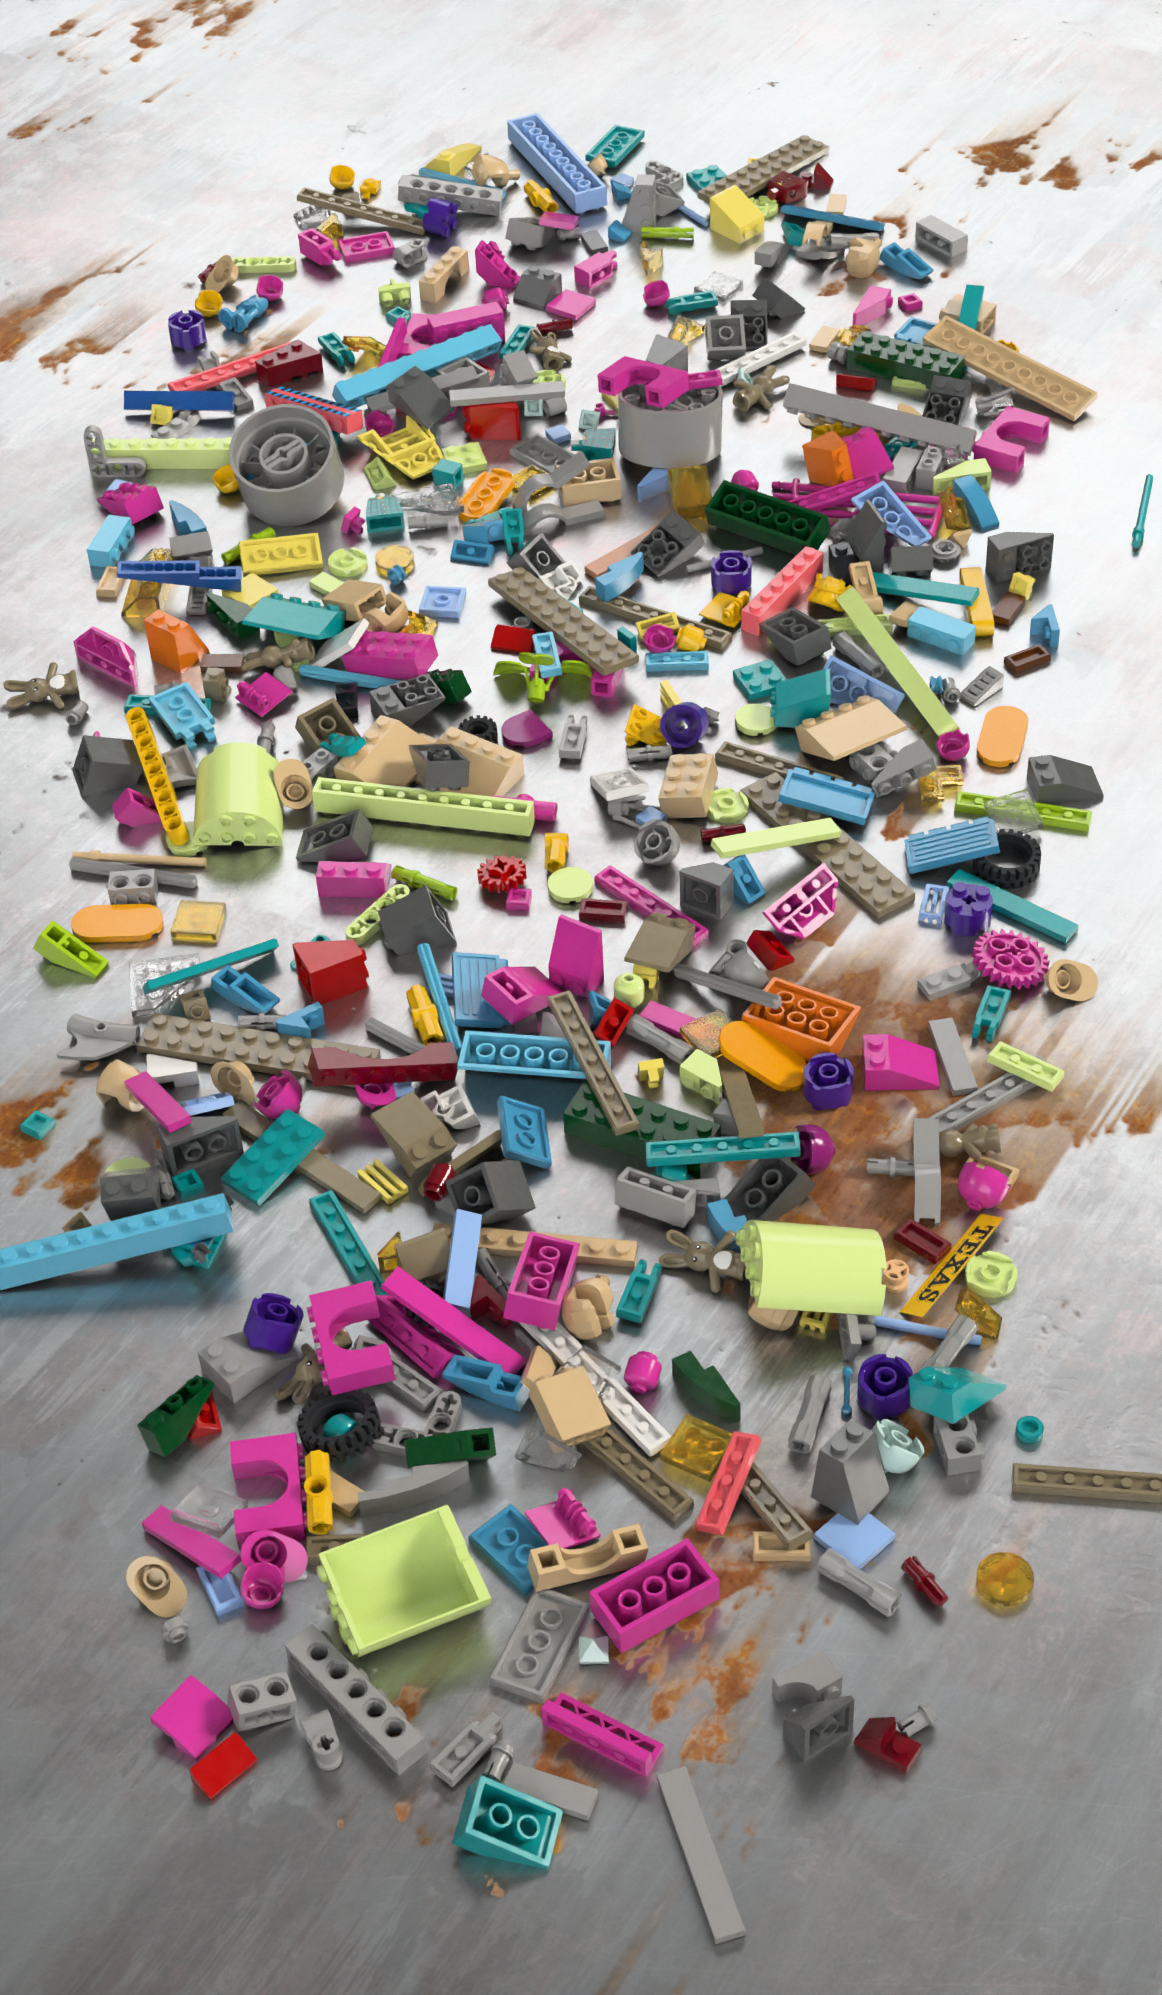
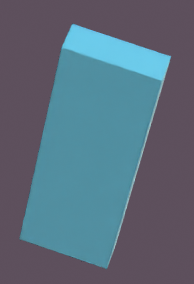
M553 631L532 635L535 653L546 654L554 658V664L539 665L541 678L562 675Z
M708 651L645 653L646 672L709 670Z

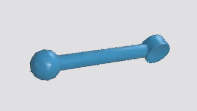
M844 1367L842 1370L845 1381L844 1405L841 1408V1414L845 1417H849L852 1414V1407L849 1404L850 1376L853 1370L850 1367Z

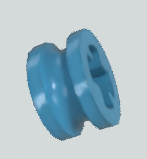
M396 564L393 568L387 570V576L392 584L398 585L406 580V573L400 565Z
M930 676L929 688L933 693L942 695L941 676L937 678Z

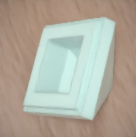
M739 368L737 380L752 385V378L742 368Z
M543 399L524 401V417L543 416Z
M582 409L578 428L587 430L597 429L600 412Z
M608 1636L579 1637V1665L609 1664Z

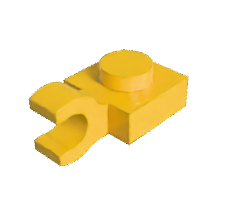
M373 178L364 179L359 186L360 193H363L361 199L368 200L371 194H377L381 188V180Z

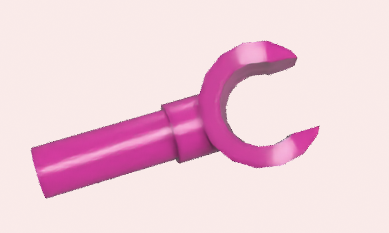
M597 403L595 405L596 408L594 410L600 412L599 418L606 415L616 416V411L605 409L604 403Z

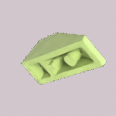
M986 459L968 460L934 476L933 496L940 495L942 492L947 494L953 493L954 480L968 475H972L982 489L990 488L992 471Z

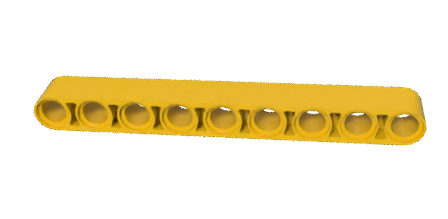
M132 708L127 712L126 720L162 825L173 845H183L189 840L190 834L152 726L142 708Z

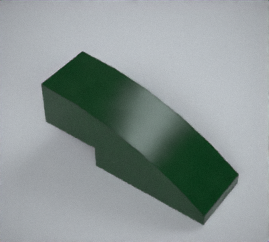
M692 1351L672 1359V1375L691 1397L724 1418L734 1422L741 1420V1404L714 1365L703 1369Z

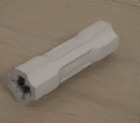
M878 233L829 234L825 239L827 250L849 249L850 240L858 237L871 241L874 237L876 239L879 238Z
M845 631L835 635L833 646L837 650L851 658L866 674L875 679L882 676L885 671V664L866 652Z
M635 1014L626 1025V1033L654 1046L680 1065L695 1050L693 1046L681 1039L668 1035L640 1015Z
M961 1314L958 1315L947 1330L946 1337L933 1355L923 1363L918 1372L926 1366L949 1367L960 1350L969 1343L977 1332L976 1322L969 1317Z
M814 1374L809 1377L801 1408L788 1438V1448L793 1452H799L804 1455L811 1451L824 1405L827 1403L832 1389V1381L826 1376Z
M832 1548L827 1549L817 1563V1571L832 1581L841 1583L864 1598L870 1606L887 1617L894 1613L902 1601L901 1593L889 1585L872 1578Z

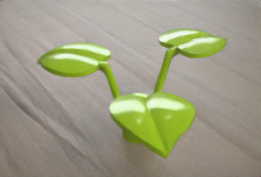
M528 652L519 654V660L522 663L535 664V677L532 678L531 682L529 667L513 661H499L496 663L493 676L507 673H525L528 690L527 700L534 703L544 702L545 692H549V686L554 676L550 677L545 684L544 679L538 678L539 665L554 664L552 656ZM574 660L562 661V672L585 675L591 678L593 672L588 664Z

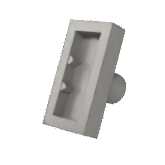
M839 1313L837 1320L843 1360L854 1361L861 1347V1340H875L876 1327L875 1325L858 1324L857 1314Z

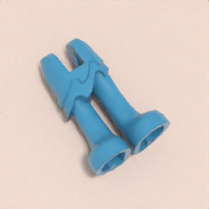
M253 295L237 305L235 312L226 307L221 309L218 313L219 320L228 330L234 328L236 332L240 333L248 327V324L255 316L257 319L267 310L268 300Z

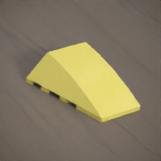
M406 416V428L381 438L374 429L357 435L359 441L412 479L432 472L433 467L441 459H444L430 428L428 430L409 416Z

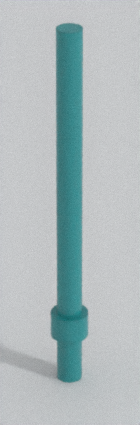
M1151 474L1146 475L1136 527L1132 531V546L1134 548L1140 547L1141 540L1145 534L1144 523L1154 478Z

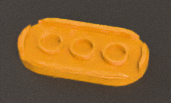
M494 468L491 469V472L487 473L484 471L478 475L457 503L458 517L462 521L467 522L470 519L476 520L497 511L514 488V480L511 473L505 469Z
M999 706L987 712L977 743V756L982 758L985 764L992 767L1009 766V763L1013 762L1014 764L1019 760L1028 729V716L1026 713L1012 706Z
M149 904L88 906L79 910L71 920L72 932L75 937L78 936L79 940L88 943L145 941L152 938V935L156 932L158 934L164 925L161 911Z
M734 1021L723 1027L718 1038V1044L721 1046L722 1054L728 1060L775 1090L784 1092L786 1090L795 1091L803 1086L804 1067L807 1063L800 1054L751 1023Z

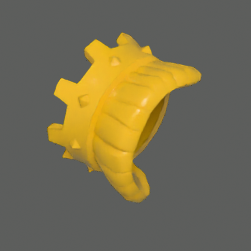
M817 573L813 586L814 589L809 593L807 601L833 608L838 612H844L836 598L849 589L851 585L849 584L846 588V582L842 579L839 580L831 576L822 579V574Z

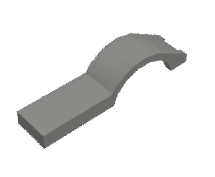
M214 350L210 351L211 358L204 360L201 355L197 356L203 371L221 365L218 355ZM235 377L213 387L215 390L233 391L235 393L236 411L254 405L251 396Z
M580 450L550 474H536L528 478L520 487L512 504L513 509L522 508V515L528 512V500L535 491L543 487L559 489L590 466L583 452Z
M598 500L559 508L551 503L540 504L522 515L524 536L530 535L537 523L546 518H559L568 526L605 517V512Z
M913 1118L914 1221L919 1223V1218L934 1219L935 1226H940L941 1169L939 1119Z

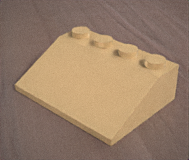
M869 695L858 697L857 701L853 703L841 704L839 709L834 711L822 712L820 717L805 719L802 721V724L795 727L802 752L833 761L908 730L907 726L879 699L871 698Z
M380 715L361 736L367 744L352 757H343L335 765L336 779L408 787L417 777L409 745L432 743L399 720Z
M452 726L436 742V744H452L470 761L469 787H461V790L457 791L440 788L439 791L503 797L524 776L522 754ZM417 776L415 783L422 785Z

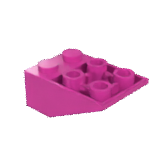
M124 482L118 485V489L105 491L102 493L103 496L97 499L113 515L131 517L132 524L164 509L157 488L147 484L139 485L138 483Z
M535 966L502 967L485 976L481 997L513 1025L549 1006L547 997L562 993L563 991Z

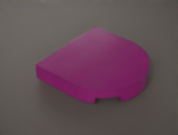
M530 709L507 719L501 728L502 739L506 744L513 747L514 745H524V748H528L553 738V732Z

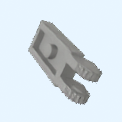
M185 409L180 412L178 417L152 433L151 438L178 439L197 425L200 417L198 414H192L189 410Z
M568 715L560 742L559 758L581 759L587 732V716H582L580 724H575L574 715Z

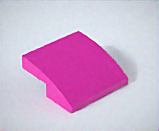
M192 1675L150 1716L153 1725L174 1740L175 1746L196 1761L234 1722L229 1707Z

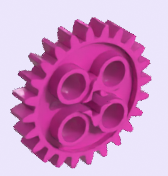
M993 929L991 934L985 932L983 937L979 936L978 941L974 944L971 955L974 958L973 963L978 964L976 970L983 971V977L990 976V982L997 980L999 981V986L1005 983L1009 989H1011L1012 985H1015L1018 990L1021 989L1022 985L1029 989L1031 984L1037 986L1038 981L1042 982L1044 979L1043 975L1049 969L1050 961L1047 960L1049 955L1043 953L1045 948L1037 947L1038 941L1031 942L1030 936L1023 938L1022 932L1015 935L1013 930L1006 933L1003 929L1000 930V933Z

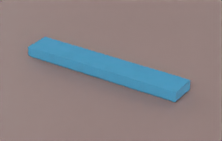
M783 205L781 207V213L877 231L884 230L885 227L883 222L793 205Z

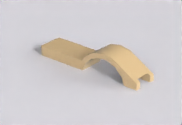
M818 220L808 222L802 245H806L808 239L817 240L816 246L820 247L822 237H826L832 231L833 222Z

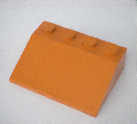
M773 977L763 990L779 995L782 1006L775 1010L752 1002L742 1015V1021L756 1026L800 1054L805 1061L810 1062V1058L820 1053H835L837 1057L839 1056L861 1012V1007Z

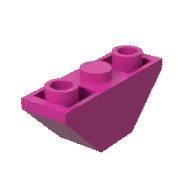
M483 239L479 242L475 249L476 273L490 286L514 288L520 279L517 272Z

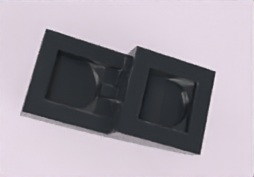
M357 682L336 684V701L347 717L358 716Z

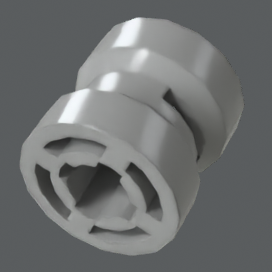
M834 341L828 349V358L834 361L838 360L839 363L847 365V348L849 346H843L842 343Z

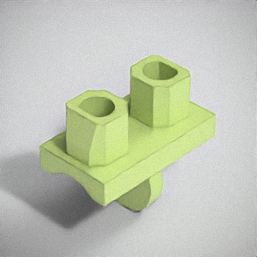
M391 278L390 284L378 287L379 303L382 302L384 307H391L395 300H400L402 305L409 304L411 298L410 282L395 283L394 278Z

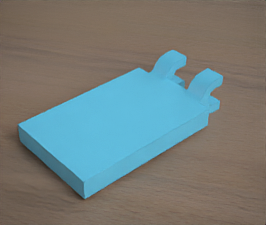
M188 682L149 697L151 706L176 740L183 738L190 751L197 748V744L193 739L200 732L204 733L209 743L217 740L213 733L214 717Z

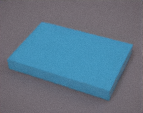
M500 1096L497 1100L504 1157L548 1169L552 1165L544 1108Z
M509 1504L471 1533L468 1539L485 1558L525 1595L534 1588L527 1568L530 1550L548 1545L532 1523L512 1504Z

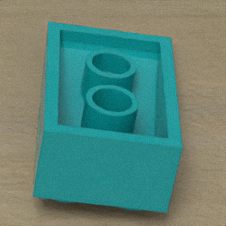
M926 1366L909 1377L911 1407L953 1424L1006 1389V1384L965 1368Z
M480 1775L467 1788L452 1844L478 1855L547 1869L550 1864L563 1810Z

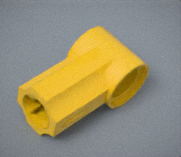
M545 833V869L551 873L565 868L566 853H568L569 849L568 833Z

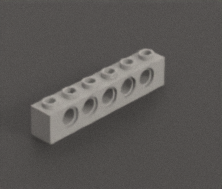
M402 174L398 186V201L427 205L429 200L435 197L458 204V210L499 216L503 190Z
M311 1624L285 1644L288 1661L398 1775L402 1774L427 1753L425 1746L426 1736L422 1729L417 1725L412 1726L399 1706L393 1707L385 1692L379 1686L375 1688L369 1682V1677L362 1668L356 1669L351 1664L348 1654L343 1649L338 1650L324 1630L319 1631ZM338 1676H343V1677L340 1678V1679H334V1678H336V1677H338ZM356 1695H362L359 1698H352ZM375 1714H380L379 1717H376V1718H372V1717H371V1716H373V1715H375ZM395 1733L400 1734L397 1737H389L390 1735Z

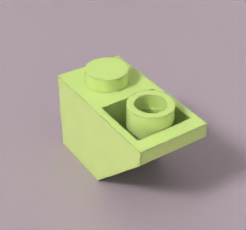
M696 1049L680 1065V1083L686 1088L700 1093L705 1098L720 1104L722 1101V1081L717 1059Z

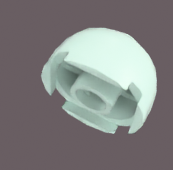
M883 1419L881 1423L877 1421L871 1430L875 1434L885 1473H905L911 1470L925 1453L920 1440L917 1437L912 1440L907 1436L909 1430L896 1422Z

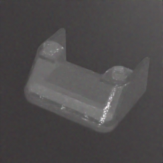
M584 1345L556 1371L554 1376L558 1375L565 1368L573 1367L576 1369L584 1366L600 1401L603 1402L610 1391V1387L607 1386L609 1381L621 1371L622 1367ZM536 1411L516 1451L515 1458L524 1464L564 1472L566 1469L571 1470L582 1454L577 1452L575 1446H567L547 1434Z

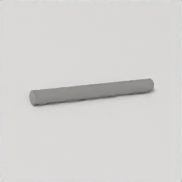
M760 546L741 552H743V556L748 558V556L762 555L763 549ZM712 559L686 565L685 570L687 573L711 568Z

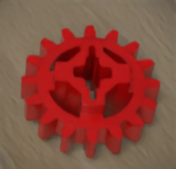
M506 854L502 857L496 855L493 860L487 858L486 863H480V868L477 869L478 883L482 884V889L489 888V892L497 890L498 893L502 891L508 893L510 888L518 889V884H524V879H527L526 865L522 863V859L515 860V856L507 858Z

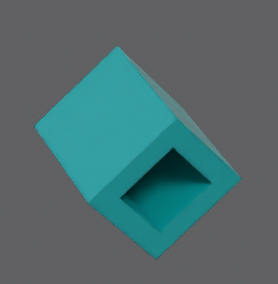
M441 459L432 469L434 485L455 490L464 480L462 464Z

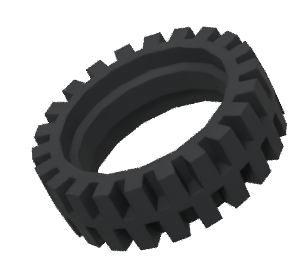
M999 829L997 837L1000 850H1014L1023 854L1029 861L1020 867L1003 868L991 864L985 859V856L972 859L973 870H975V875L979 876L980 879L986 880V882L991 884L995 883V886L999 888L1001 885H1004V889H1010V885H1012L1016 889L1019 888V884L1024 887L1028 882H1033L1034 877L1038 876L1041 865L1040 845L1037 844L1034 838L1031 839L1029 834L1023 836V832L1019 830L1017 833H1014V829H1009L1008 832H1005V829Z
M361 1389L333 1396L331 1390H328L327 1396L321 1393L317 1395V1401L311 1399L308 1402L309 1407L304 1406L302 1409L303 1414L298 1416L297 1428L306 1452L308 1454L310 1451L315 1450L326 1452L329 1454L330 1462H335L336 1458L340 1462L346 1461L347 1455L351 1459L357 1457L355 1453L357 1451L361 1454L366 1451L365 1445L371 1447L374 1444L373 1439L377 1440L379 1437L378 1432L381 1431V1421L375 1402L368 1393L365 1394ZM354 1412L364 1415L359 1425L340 1436L323 1437L314 1434L321 1423L336 1414Z

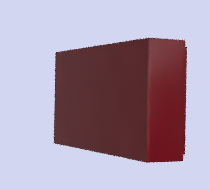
M582 898L579 920L625 923L628 902Z
M911 1218L894 1233V1240L935 1265L951 1250L952 1243Z

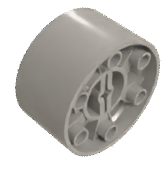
M643 384L627 387L618 394V449L620 454L631 462L654 468H686L713 460L722 450V388L720 386L688 390L664 408H659L646 404Z
M294 404L270 406L248 417L237 428L231 439L229 460L247 508L260 520L277 526L306 524L328 512L339 499L344 487V469L332 430L327 421L316 411ZM248 474L257 477L250 481L246 480Z

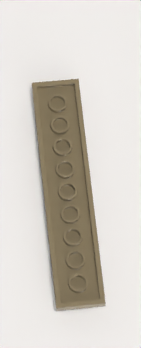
M801 135L784 146L698 191L697 198L710 203V197L733 185H736L749 197L769 186V180L781 171L791 174L829 153L830 146L823 144L821 141L811 139L807 135Z
M523 567L514 568L512 571L501 573L488 579V586L545 631H553L554 638L603 676L639 663L638 654Z
M776 772L740 789V792L744 793L748 798L749 804L775 827L828 818L825 814L778 802L785 780ZM840 827L841 835L839 838L796 845L817 865L820 866L824 863L838 879V883L878 919L915 900L914 891Z
M153 1013L136 1045L137 1052L214 1065L221 1061L227 1063L240 1061L247 1065L251 1071L282 1076L283 1074L280 1071L288 1070L295 1078L301 1079V1076H305L307 1080H312L308 1068L312 1048L337 1047L345 1052L374 1059H380L381 1057L380 1049L251 1028L238 1029V1026ZM342 1085V1086L355 1087V1085Z

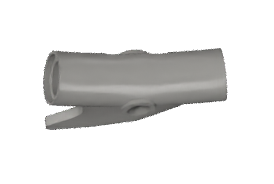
M73 1014L67 1023V1032L74 1036L77 1044L73 1048L57 1052V1057L68 1060H98L115 1054L130 1046L137 1045L141 1036L139 1025L112 1023Z

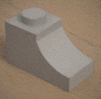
M823 1651L772 1678V1694L778 1702L790 1698H803L815 1703L838 1698L842 1693V1676Z

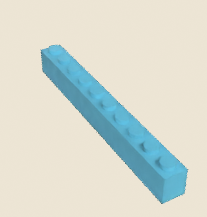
M491 324L484 327L480 326L476 330L465 332L455 338H449L445 342L434 344L427 349L418 350L414 354L403 356L396 361L387 362L378 368H371L367 372L356 374L347 380H340L334 385L332 397L337 403L354 408L367 404V397L387 392L388 384L414 366L425 372L430 378L437 376V370L462 358L468 357L472 361H477L499 352L502 339Z
M224 1193L2 1248L0 1249V1290L234 1232L231 1209Z

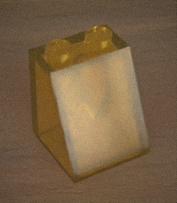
M707 465L667 469L666 494L671 511L674 510L685 520L706 518L704 509L712 498Z

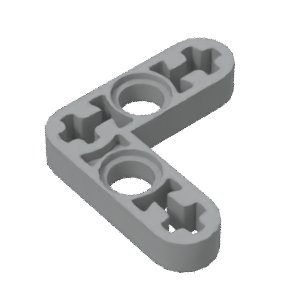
M658 161L646 162V174L655 175L657 182L669 184L674 190L684 184L682 173Z
M95 425L86 427L83 438L89 469L93 476L140 477L145 473L146 462L142 458L107 457L101 429ZM90 433H93V435L96 436L95 442H92L93 437ZM97 448L101 451V454H94L91 452V449ZM119 464L123 469L116 470L113 465Z
M446 1391L439 1395L424 1432L381 1423V1431L378 1432L379 1437L381 1434L385 1436L377 1440L373 1439L374 1444L371 1448L376 1451L406 1457L405 1447L399 1444L401 1440L454 1432L462 1412L460 1395L454 1391ZM450 1402L454 1403L449 1406L447 1414L445 1406H448ZM440 1422L448 1424V1427L442 1431L433 1428L435 1424Z

